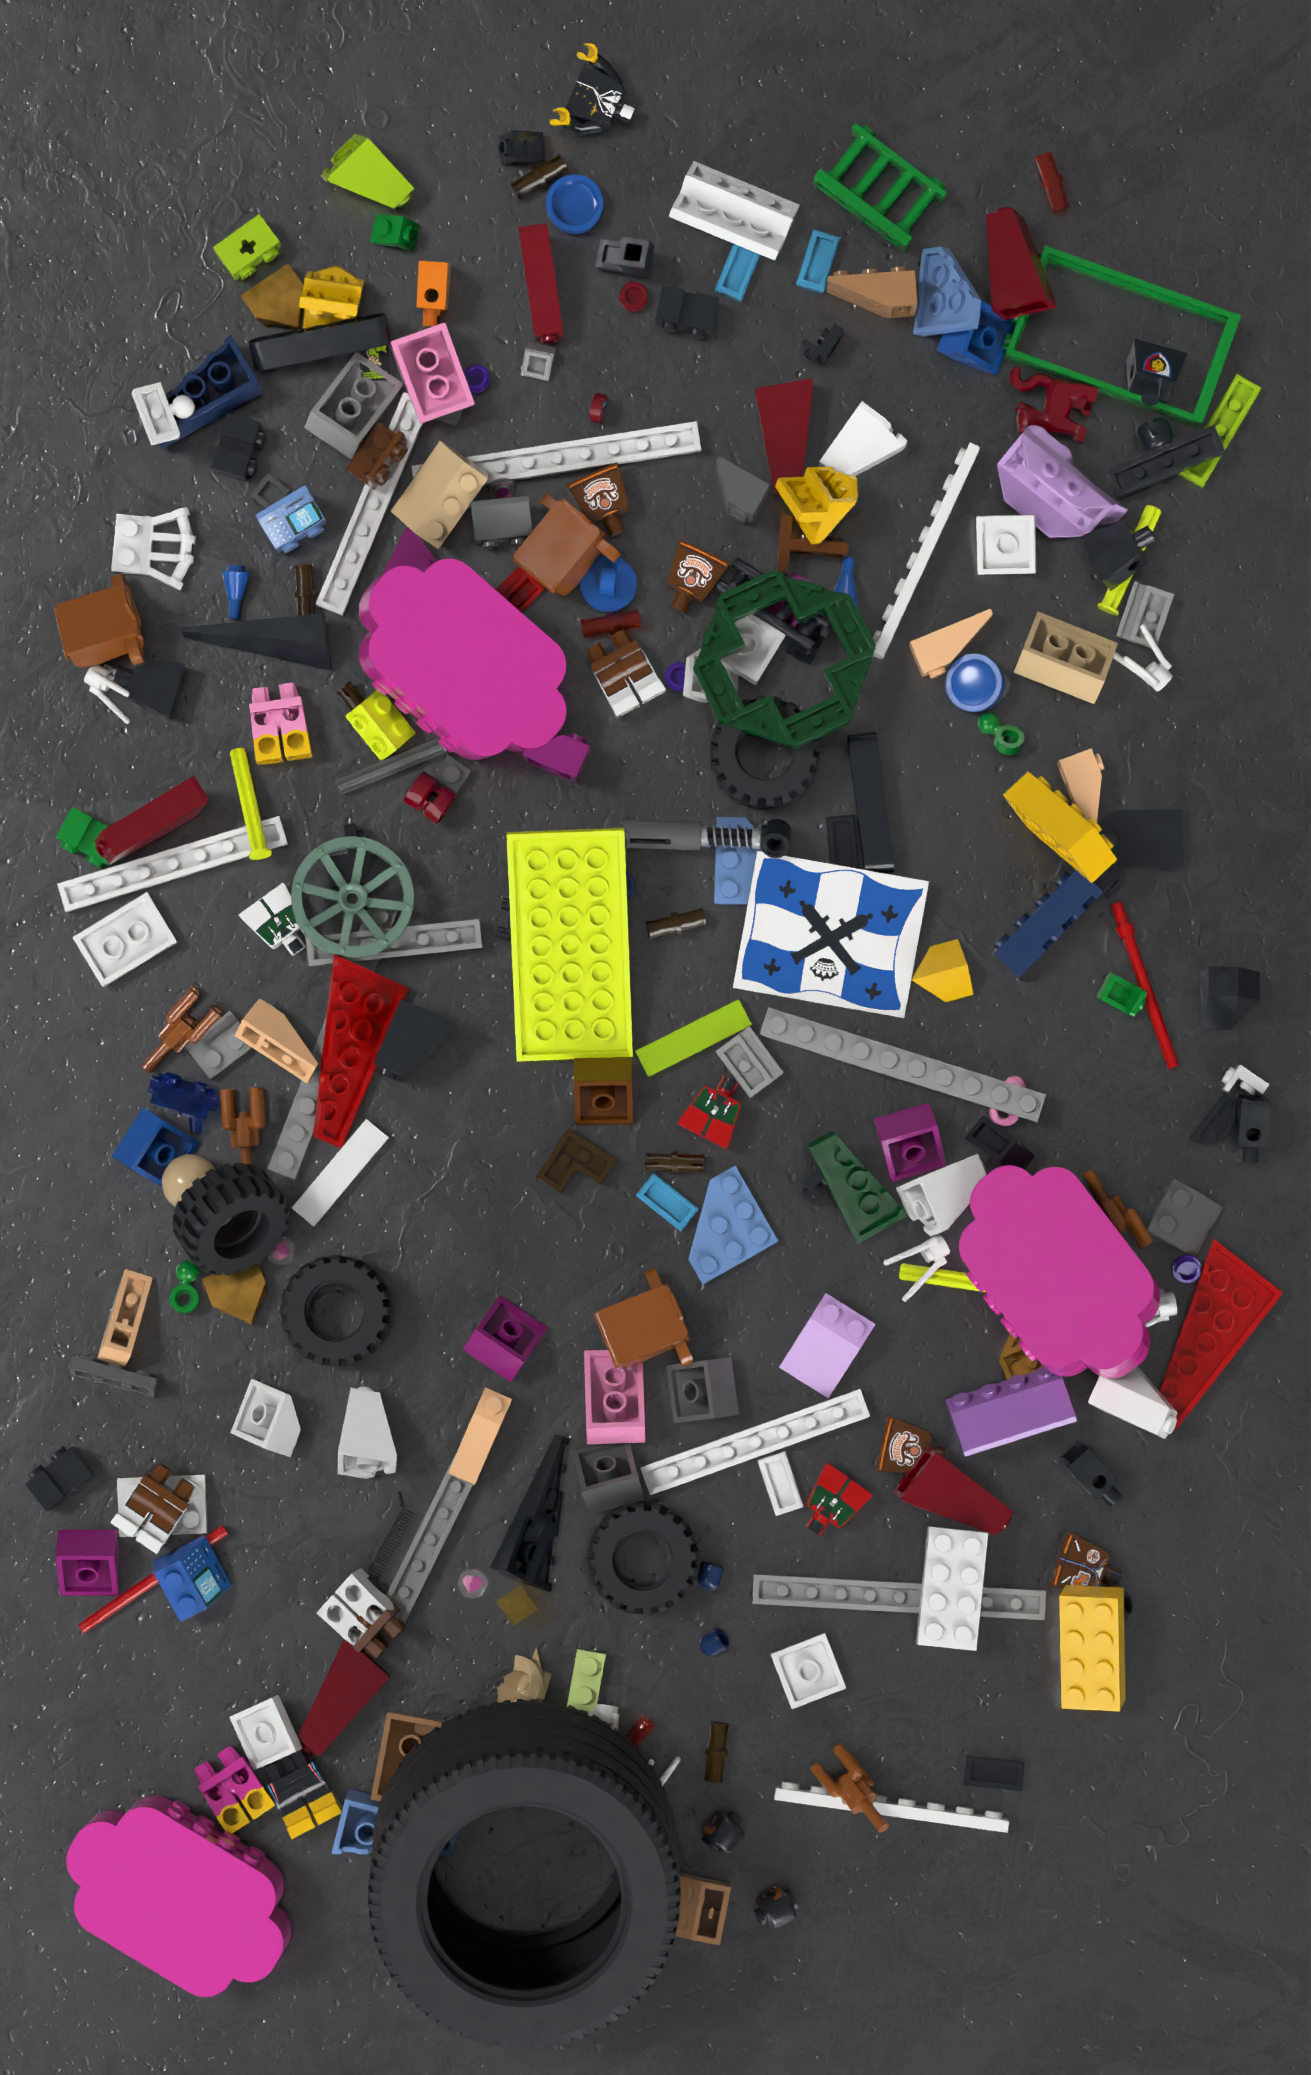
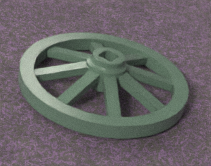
M356 836L332 839L311 851L300 864L295 874L291 891L292 911L302 933L319 949L343 958L368 957L391 946L407 927L414 904L412 880L401 859L383 844L372 839ZM342 849H357L351 883H346L328 854ZM369 851L384 859L391 867L362 887L359 884L365 852ZM319 860L322 861L340 890L339 892L304 883L308 872ZM397 874L402 886L403 902L367 897L369 893ZM302 893L337 901L338 903L308 921L302 905ZM350 895H355L357 899L355 904L347 902V898ZM364 907L400 911L401 914L394 927L384 935ZM343 911L345 916L339 944L324 938L314 929ZM354 914L358 915L377 941L362 946H348Z

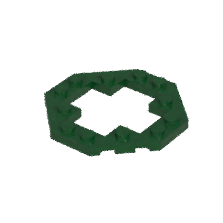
M771 570L720 594L713 618L705 634L702 648L694 664L693 673L718 723L793 748H799L850 723L876 650V644L851 595L843 592L837 593L825 589L821 585L802 579L797 580L785 576L784 573ZM786 598L798 623L825 611L848 659L823 670L835 696L783 720L771 695L744 707L721 659L746 648L734 622Z

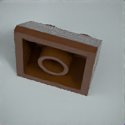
M632 1057L574 1058L575 1125L633 1124Z

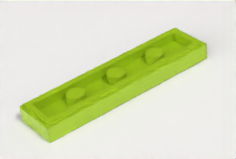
M1236 374L1204 428L1215 425L1224 450L1262 389L1239 374ZM1221 456L1183 471L1179 475L1203 488Z
M738 999L635 1052L647 1076L650 1077L752 1026Z

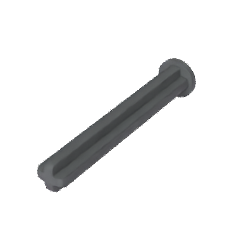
M437 737L336 779V784L340 793L345 794L443 753L446 756L449 754L438 743L440 738Z

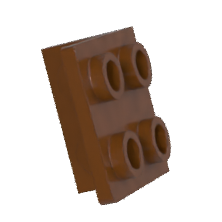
M378 422L345 468L346 471L373 490L378 485L382 487L392 473L389 471L395 461L397 463L401 462L408 451L405 434L400 430L394 433Z

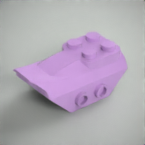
M1030 425L997 464L1004 501L1021 515L1035 514V526L1049 538L1081 537L1084 534L1090 533L1095 528L1117 523L1128 509L1093 484L1072 464L1073 456L1068 447L1059 443L1043 427Z

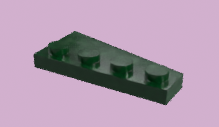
M833 1131L807 1144L857 1243L864 1241L908 1216Z

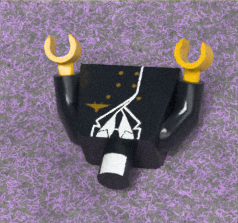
M583 43L589 50L587 56L582 52H577V57L581 60L589 61V64H584L566 108L560 107L552 110L559 114L560 120H550L552 126L563 125L564 128L581 136L600 133L603 129L609 130L614 118L630 123L636 107L622 102L625 95L622 79L613 66L598 53L597 47L592 43Z

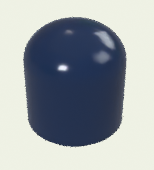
M703 1561L697 1577L699 1586L706 1590L718 1588L724 1568Z
M716 1628L700 1638V1649L707 1656H715L729 1648L728 1636L722 1629Z

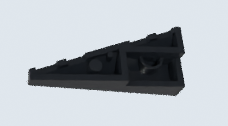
M325 613L182 627V634L185 638L318 668L332 669Z
M554 1435L490 1566L491 1569L509 1579L546 1592H551L552 1583L548 1582L550 1566L555 1565L552 1547L553 1539L558 1536L563 1498V1491L559 1490L561 1474L566 1472V1464L562 1463L564 1445L569 1444V1439L561 1435Z

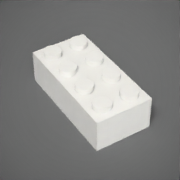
M928 1526L916 1636L917 1645L976 1651L988 1540L987 1532Z

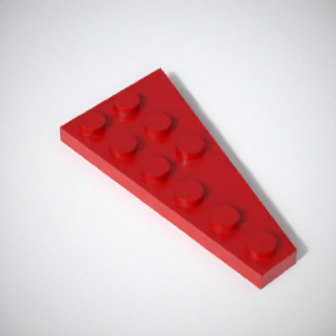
M337 955L333 957L313 1137L342 1148L376 1068L374 1061L401 999L405 1000L409 988Z
M1215 1239L1212 1240L1159 1389L1160 1393L1177 1411L1175 1417L1177 1418V1423L1174 1431L1283 1294Z

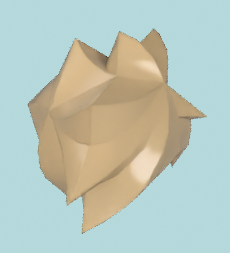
M537 1648L531 1660L515 1655L514 1671L503 1677L504 1683L497 1687L498 1703L505 1700L517 1702V1699L529 1701L530 1699H537V1702H543L552 1673L542 1670Z

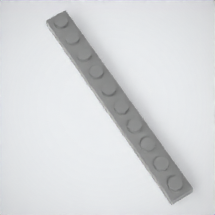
M370 907L367 909V913L380 929L392 928L399 912ZM362 922L359 931H368V928ZM380 959L353 961V963L376 972ZM326 1018L312 1052L318 1065L308 1083L301 1081L268 1166V1170L295 1180L313 1135Z
M769 1007L760 1032L762 1037L1038 1123L1046 1098V1094Z
M754 1574L752 1604L919 1613L922 1583ZM983 1587L980 1617L1045 1620L1046 1590Z

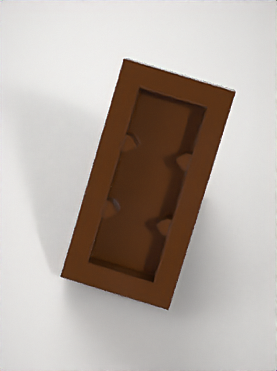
M781 514L777 561L778 572L788 576L790 554L834 558L848 557L849 543L843 542V538L826 537V541L819 544H811L805 534L797 535V539L791 538L793 515Z

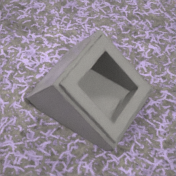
M528 342L525 348L521 375L549 381L556 348Z

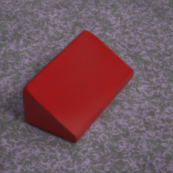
M518 566L495 590L522 613L545 588Z

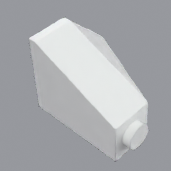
M862 401L819 461V467H833L835 471H842L852 476H857L903 451L907 445V440L899 433L894 436L891 424Z
M976 1154L897 1187L896 1190L908 1216L913 1221L919 1219L925 1225L924 1231L929 1236H933L948 1230L970 1204L972 1190L987 1175V1169L984 1162L980 1160L979 1155Z
M1138 1366L1119 1378L1099 1376L1088 1401L1089 1404L1164 1439L1173 1432L1177 1423V1418H1175L1177 1411Z
M368 1387L351 1388L338 1449V1474L368 1479L375 1477V1473L384 1470L386 1474L395 1473L397 1454L380 1392H375Z

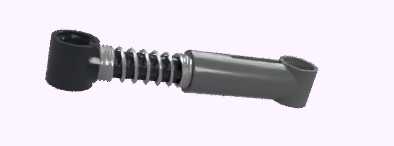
M618 813L610 815L604 823V828H624L625 850L627 848L701 850V847L710 848L711 845H715L716 848L719 845H723L724 848L727 845H730L731 848L739 846L740 849L743 846H747L750 849L752 846L753 849H761L768 857L781 858L789 851L792 834L790 825L781 819H772L765 825H762V827L753 826L752 829H747L745 826L744 829H739L737 826L736 829H731V826L723 828L722 825L720 828H715L714 825L712 828H708L707 825H702V822L629 819V817ZM772 837H779L781 840H774Z

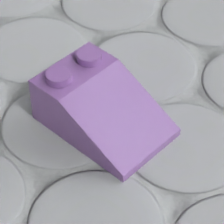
M825 1293L779 1368L829 1398L872 1331L875 1323Z

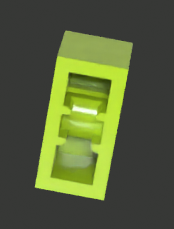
M258 214L215 245L213 250L236 281L240 277L244 280L256 271L255 267L261 262L265 261L268 263L277 257L280 253L278 250L282 246L267 223ZM246 245L251 248L253 247L254 253L250 255L248 252H245L244 247Z

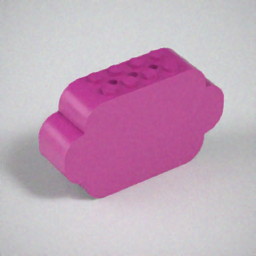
M442 559L422 571L412 566H398L376 578L363 593L359 603V615L363 625L369 631L359 648V661L363 671L374 681L372 685L377 691L383 695L388 693L396 700L394 704L399 710L405 714L410 712L418 719L416 724L422 730L429 734L432 731L440 738L438 743L450 753L454 750L458 755L469 760H482L496 755L505 749L514 753H523L524 749H535L544 746L561 729L566 718V704L556 688L560 685L566 673V658L562 649L468 565L456 559Z
M1011 1165L998 1167L983 1177L975 1185L971 1193L970 1208L975 1220L961 1234L959 1252L963 1262L970 1270L966 1273L967 1277L980 1293L984 1290L987 1294L983 1296L984 1300L998 1316L1001 1313L1004 1315L1000 1321L1015 1339L1018 1336L1022 1339L1018 1342V1345L1032 1362L1037 1359L1049 1372L1064 1377L1079 1374L1089 1367L1092 1372L1101 1377L1119 1378L1140 1365L1150 1349V1335L1145 1324L1155 1316L1160 1307V1288L1150 1272L1079 1179L1072 1172L1061 1167L1045 1168L1031 1176L1024 1169Z
M162 1796L143 1797L136 1801L126 1813L107 1810L96 1814L76 1835L66 1857L70 1876L81 1886L74 1900V1912L78 1922L85 1930L187 1992L199 1997H211L221 1993L228 1987L233 1978L241 1982H256L265 1978L273 1970L290 1941L291 1923L284 1910L277 1905L284 1891L282 1874L273 1862L265 1858V1853L254 1846H245L239 1842L240 1838L234 1833L220 1831L214 1827L215 1823L209 1818L202 1815L197 1817L189 1812L190 1808L184 1803L177 1800L172 1802Z

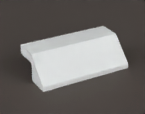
M693 161L685 176L680 194L671 208L669 217L775 261L800 205Z

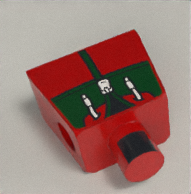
M723 1076L716 1090L705 1085L681 1116L677 1125L727 1149L741 1107V1103L731 1099L739 1083Z
M826 1462L806 1502V1505L815 1511L806 1527L819 1536L829 1522L840 1529L872 1497V1494Z

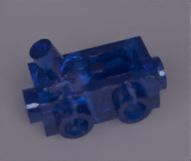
M169 1072L165 1074L159 1073L158 1077L152 1075L147 1091L153 1093L150 1103L179 1111L180 1116L188 1117L190 1133L192 1134L202 1132L200 1118L206 1120L209 1111L215 1112L220 1096L214 1094L215 1089H211L204 1082H188L182 1080L181 1076Z

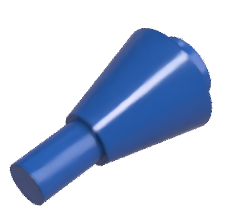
M844 557L842 574L838 579L834 592H843L851 595L857 607L858 600L853 576L855 559Z
M227 565V571L223 570L222 575L227 598L229 599V618L240 619L241 600L244 596L250 572L245 571V566Z

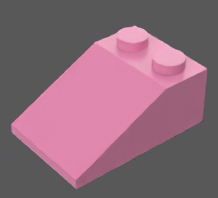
M445 323L390 342L395 362L420 424L475 405Z
M585 1350L587 1445L645 1443L643 1362L624 1369L615 1368L608 1350Z

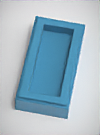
M813 229L796 286L824 294L827 279L841 240L840 237Z
M733 243L715 292L742 302L760 254Z
M655 1173L650 1176L636 1194L639 1199L680 1232L699 1210Z

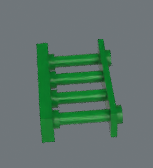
M855 123L851 129V135L856 138L831 171L825 172L821 168L813 177V185L902 252H905L912 241L909 229L934 197L943 203L947 192L944 190L945 186L935 177L930 179L877 140L875 138L877 136L876 133L866 125L860 127ZM866 145L879 156L855 188L847 189L840 183L842 181L840 178ZM890 163L902 174L878 205L871 207L863 201V195L885 166ZM912 180L925 191L902 221L894 224L886 218V212Z

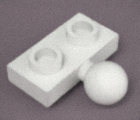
M161 382L139 387L132 391L133 399L151 446L178 439L180 432L173 415L178 418H188L191 416L195 408L193 400L186 395H180L172 401V404H169Z

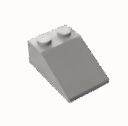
M355 352L311 410L304 428L352 460L381 420L404 383L386 373L358 352ZM360 363L387 380L372 381L369 378L361 377V372L363 371L360 369Z

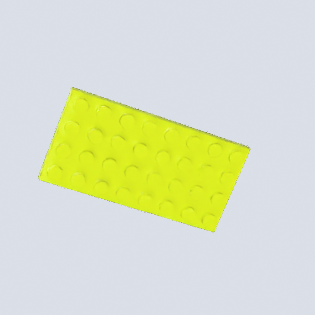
M624 828L507 832L517 1061L633 1057Z

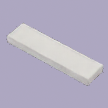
M366 1119L292 1209L315 1227L389 1137Z

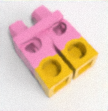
M293 682L279 685L281 696L279 700L270 701L268 687L252 689V704H249L255 760L258 766L284 762L279 732H282L284 753L287 761L313 757L303 700L298 695Z

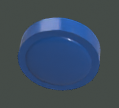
M567 175L558 179L547 193L546 212L548 218L557 229L564 233L582 234L591 230L599 222L603 213V196L599 187L591 179L582 175Z
M968 654L957 659L948 670L946 691L950 700L960 709L969 712L987 711L999 702L1004 693V673L999 664L990 657L981 654Z

